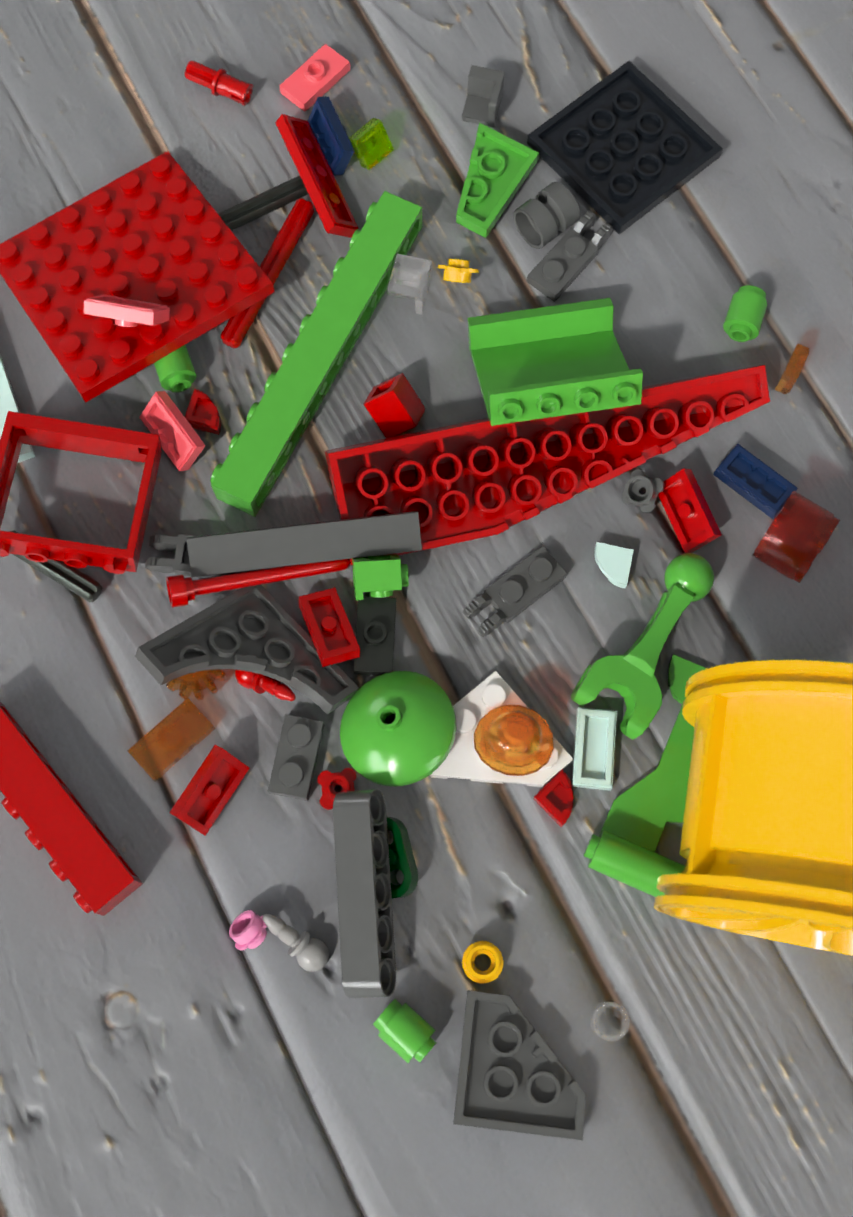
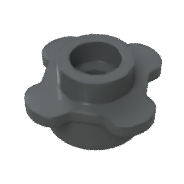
M635 470L631 473L630 479L625 485V489L622 492V500L626 504L639 506L642 512L650 513L656 508L655 500L658 494L664 490V482L660 478L652 479L646 476L643 470ZM641 488L646 489V493L644 495L640 493Z

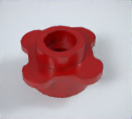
M344 768L342 772L331 773L328 770H324L318 775L317 781L322 787L320 805L324 809H333L334 798L337 793H340L335 792V786L340 785L342 787L341 792L355 791L354 781L357 778L356 772L351 768Z

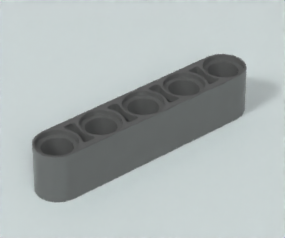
M378 789L337 793L333 802V823L343 989L349 998L390 997L396 986V961L385 799L382 792Z

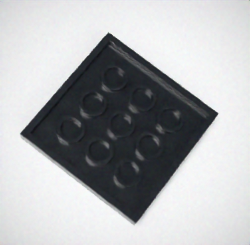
M627 61L528 134L527 144L533 150L539 152V156L608 224L613 226V229L619 235L720 158L723 150L719 144L630 61Z

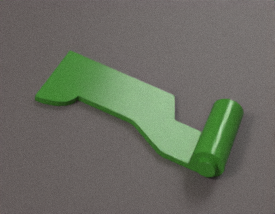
M674 654L671 657L668 668V686L674 699L682 705L658 766L652 773L613 801L599 836L591 835L583 855L590 859L588 868L653 897L665 895V893L657 889L658 877L666 874H681L686 867L656 853L655 850L666 822L683 823L694 727L682 715L683 701L686 698L685 688L686 682L692 675L708 669Z

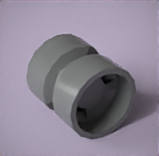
M552 182L536 195V199H529L513 212V220L518 232L535 249L543 248L558 235V230L564 232L580 219L579 206L574 196L559 182Z

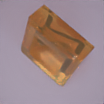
M797 343L775 387L776 391L783 394L791 391L809 355V348Z

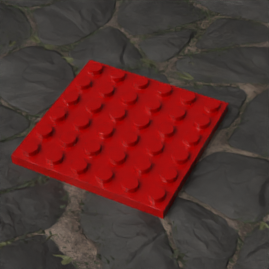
M169 151L164 152L0 244L1 277L85 403L275 292L270 279ZM103 294L167 305V307H170L169 321L154 326L139 323L136 327L118 326L115 324V319L84 314V300Z

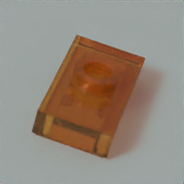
M187 698L127 751L156 782L208 736L215 727Z

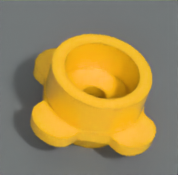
M449 258L448 265L438 264V268L444 269L443 280L471 283L472 273H479V269L469 267V260Z

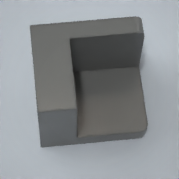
M471 65L468 76V94L462 112V120L464 122L479 124L480 122L494 128L503 96L504 71Z

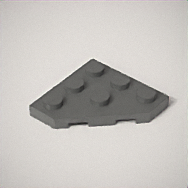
M467 990L453 1124L583 1140L586 1094L572 1078L558 1057L509 995Z

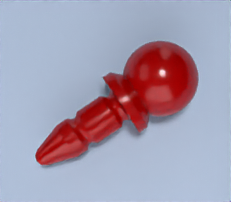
M235 670L236 680L244 688L253 689L258 694L268 692L281 700L294 701L296 699L289 686L276 679L249 671Z

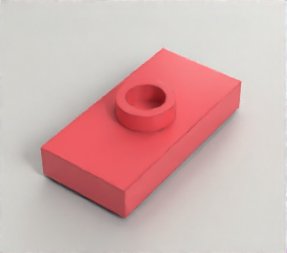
M325 43L279 85L280 92L306 112L315 104L318 97H322L351 70L350 62Z
M103 294L84 300V314L115 319V324L118 326L136 327L138 323L154 326L169 321L170 307H167V305Z
M166 391L155 392L139 418L151 434L160 435L161 448L178 471H187L206 445Z

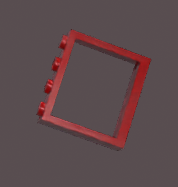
M8 411L0 439V529L22 444L143 462L145 465L126 549L0 530V556L5 557L10 553L23 555L31 561L41 563L47 562L48 559L63 561L66 565L74 568H86L87 565L102 567L105 571L114 574H123L125 571L137 572L162 454L160 435Z

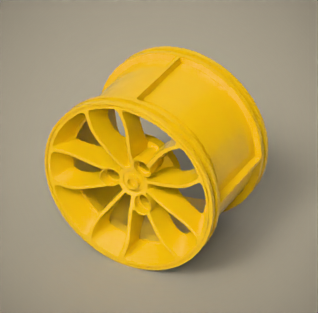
M765 660L719 665L695 673L686 682V698L683 701L682 708L684 719L694 727L680 844V855L687 860L686 867L681 874H666L658 877L657 889L665 893V895L655 897L654 909L666 915L711 928L853 956V664L807 660Z

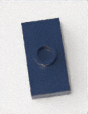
M318 97L307 121L333 175H343L355 150L330 98Z
M739 444L733 448L713 474L772 519L775 518L798 489V487Z

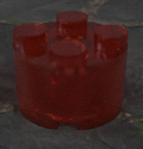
M793 491L752 556L787 578L800 583L817 554L826 545L840 519L834 517L835 514Z

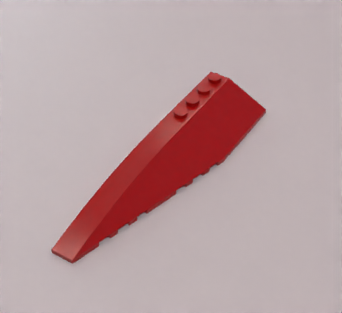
M765 365L642 387L640 405L491 426L489 418L325 450L339 519L417 511L422 550L497 535L523 520L539 515L545 509L558 503L561 504L582 491L594 488L645 463L646 460L656 455L664 454L693 437L697 438L724 422H730L769 403ZM417 551L403 552V553H394V554H398V556H399V555L408 554V553H413V552H417Z

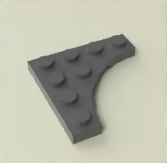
M262 585L244 587L141 645L138 647L135 655L137 660L160 685L180 676L203 670L234 669L265 675L293 687L315 702L327 715L351 699L359 689L337 664L322 667L312 638Z

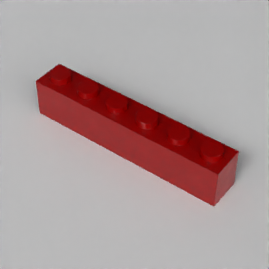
M0 702V791L5 796L1 803L14 819L17 820L21 817L29 827L24 832L29 841L39 851L43 848L46 849L53 859L48 864L56 876L63 882L69 879L77 890L73 897L78 905L87 914L93 911L95 914L105 916L143 883L6 707Z

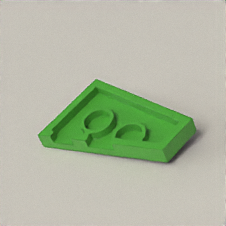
M479 122L477 137L456 214V223L487 238L538 162L539 152Z

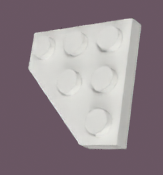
M495 671L453 705L456 715L454 743L447 758L430 774V777L469 779L477 782L503 784V782L543 787L561 770L566 768L573 761V758Z

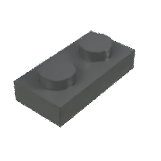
M285 714L269 782V794L308 801L325 726L324 721Z

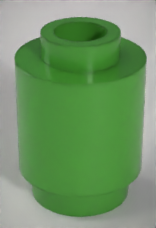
M745 285L733 294L723 325L724 331L732 340L747 342L759 335L767 308L766 293L761 288Z
M186 345L154 363L162 388L172 392H183L189 389L197 377Z
M396 999L387 1006L373 1024L380 1031L378 1036L407 1063L413 1057L420 1063L436 1044L431 1038L436 1030L407 1003L401 1005Z

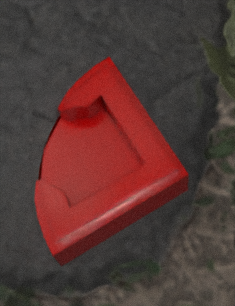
M194 389L184 417L192 428L220 435L221 418L217 407L207 394Z
M563 770L533 798L560 827L570 817L574 799L571 781Z

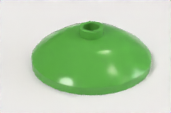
M411 671L385 673L365 683L348 702L340 725L342 749L351 766L371 782L394 787L413 784L432 774L447 758L456 735V715L451 700L445 691L429 677ZM396 714L394 722L385 724V719L388 715Z

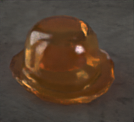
M503 705L490 710L479 720L474 732V748L481 761L492 770L508 776H525L538 772L549 762L554 750L553 733L546 720L535 710L522 705Z

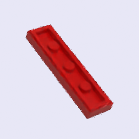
M282 114L275 123L326 232L352 238L354 232L359 229L308 121Z

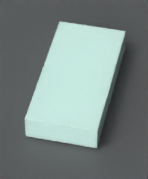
M584 707L577 708L572 787L612 790L617 711Z

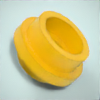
M478 941L471 944L465 950L462 957L464 973L470 980L479 984L494 981L503 969L501 951L497 946L487 941ZM480 954L487 955L490 959V967L485 971H481L475 966V958Z

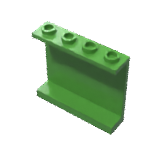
M610 298L467 318L469 350L491 426L641 404L643 372L641 369L629 370L613 332V303Z

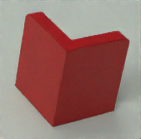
M403 373L374 386L364 402V406L386 438L394 437L416 427L425 411V406Z

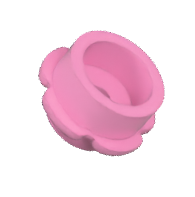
M247 910L232 922L229 928V936L236 942L235 947L238 950L254 949L266 938L267 925L263 921V916L260 917L252 910Z

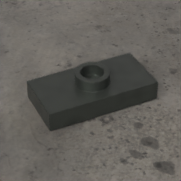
M364 597V600H358L356 639L360 647V657L354 659V674L382 675L393 672L397 598Z

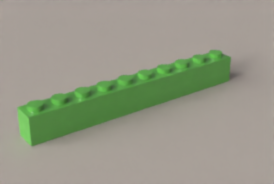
M386 191L383 192L378 202H373L370 205L363 228L361 230L357 229L351 238L350 250L345 258L340 257L338 259L329 285H324L319 291L314 311L311 315L307 314L303 318L298 338L294 344H288L283 353L282 365L277 373H271L267 379L264 389L265 394L259 403L255 402L251 406L247 415V424L241 433L237 432L232 438L229 445L230 453L223 464L219 463L215 467L210 481L216 499L256 517L422 229L421 206Z

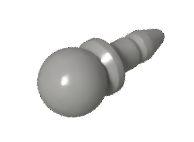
M270 914L263 915V921L270 932L278 935L281 941L290 946L288 954L291 957L296 956L301 968L309 972H316L325 967L329 959V950L322 940L310 938V933L306 930L299 935L294 928L286 925L285 921L279 917Z

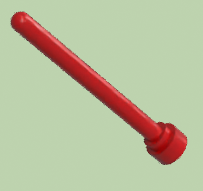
M343 559L258 569L193 581L191 577L184 578L182 574L166 577L168 597L172 608L186 606L188 601L195 600V596L346 570L350 566V560Z

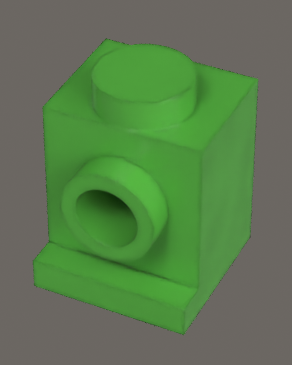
M398 554L352 558L353 586L356 600H364L363 592H370V596L376 598L393 596L394 590H402V587H408L409 585L407 564H401Z

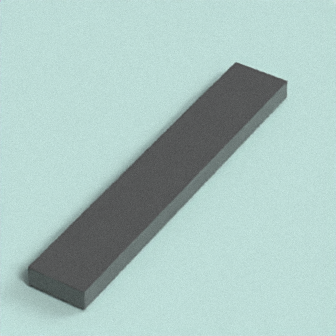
M417 511L186 538L191 577L422 550Z

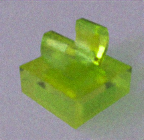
M372 118L349 137L355 150L354 154H356L361 167L371 170L394 150L382 121L376 118Z

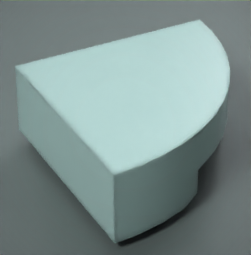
M596 542L594 556L599 568L612 584L625 589L628 583L634 550Z

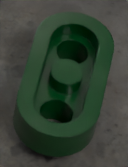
M387 817V832L391 831L394 836L393 842L391 844L388 843L391 897L403 898L415 890L418 883V871L405 825L397 818ZM399 870L404 875V880L401 884L396 879V874Z

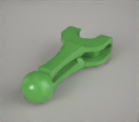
M693 553L682 554L675 557L668 564L664 574V582L668 591L662 594L659 604L643 632L623 655L605 656L587 666L571 694L572 701L580 706H584L595 700L603 689L609 688L617 691L624 698L626 705L620 730L632 740L644 733L662 705V693L654 673L668 635L690 603L703 599L713 587V569L710 563L700 555Z

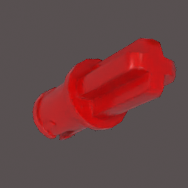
M189 61L186 66V79L211 89L214 96L222 95L243 106L248 104L253 92L252 84L232 77L223 68L216 71L195 61Z

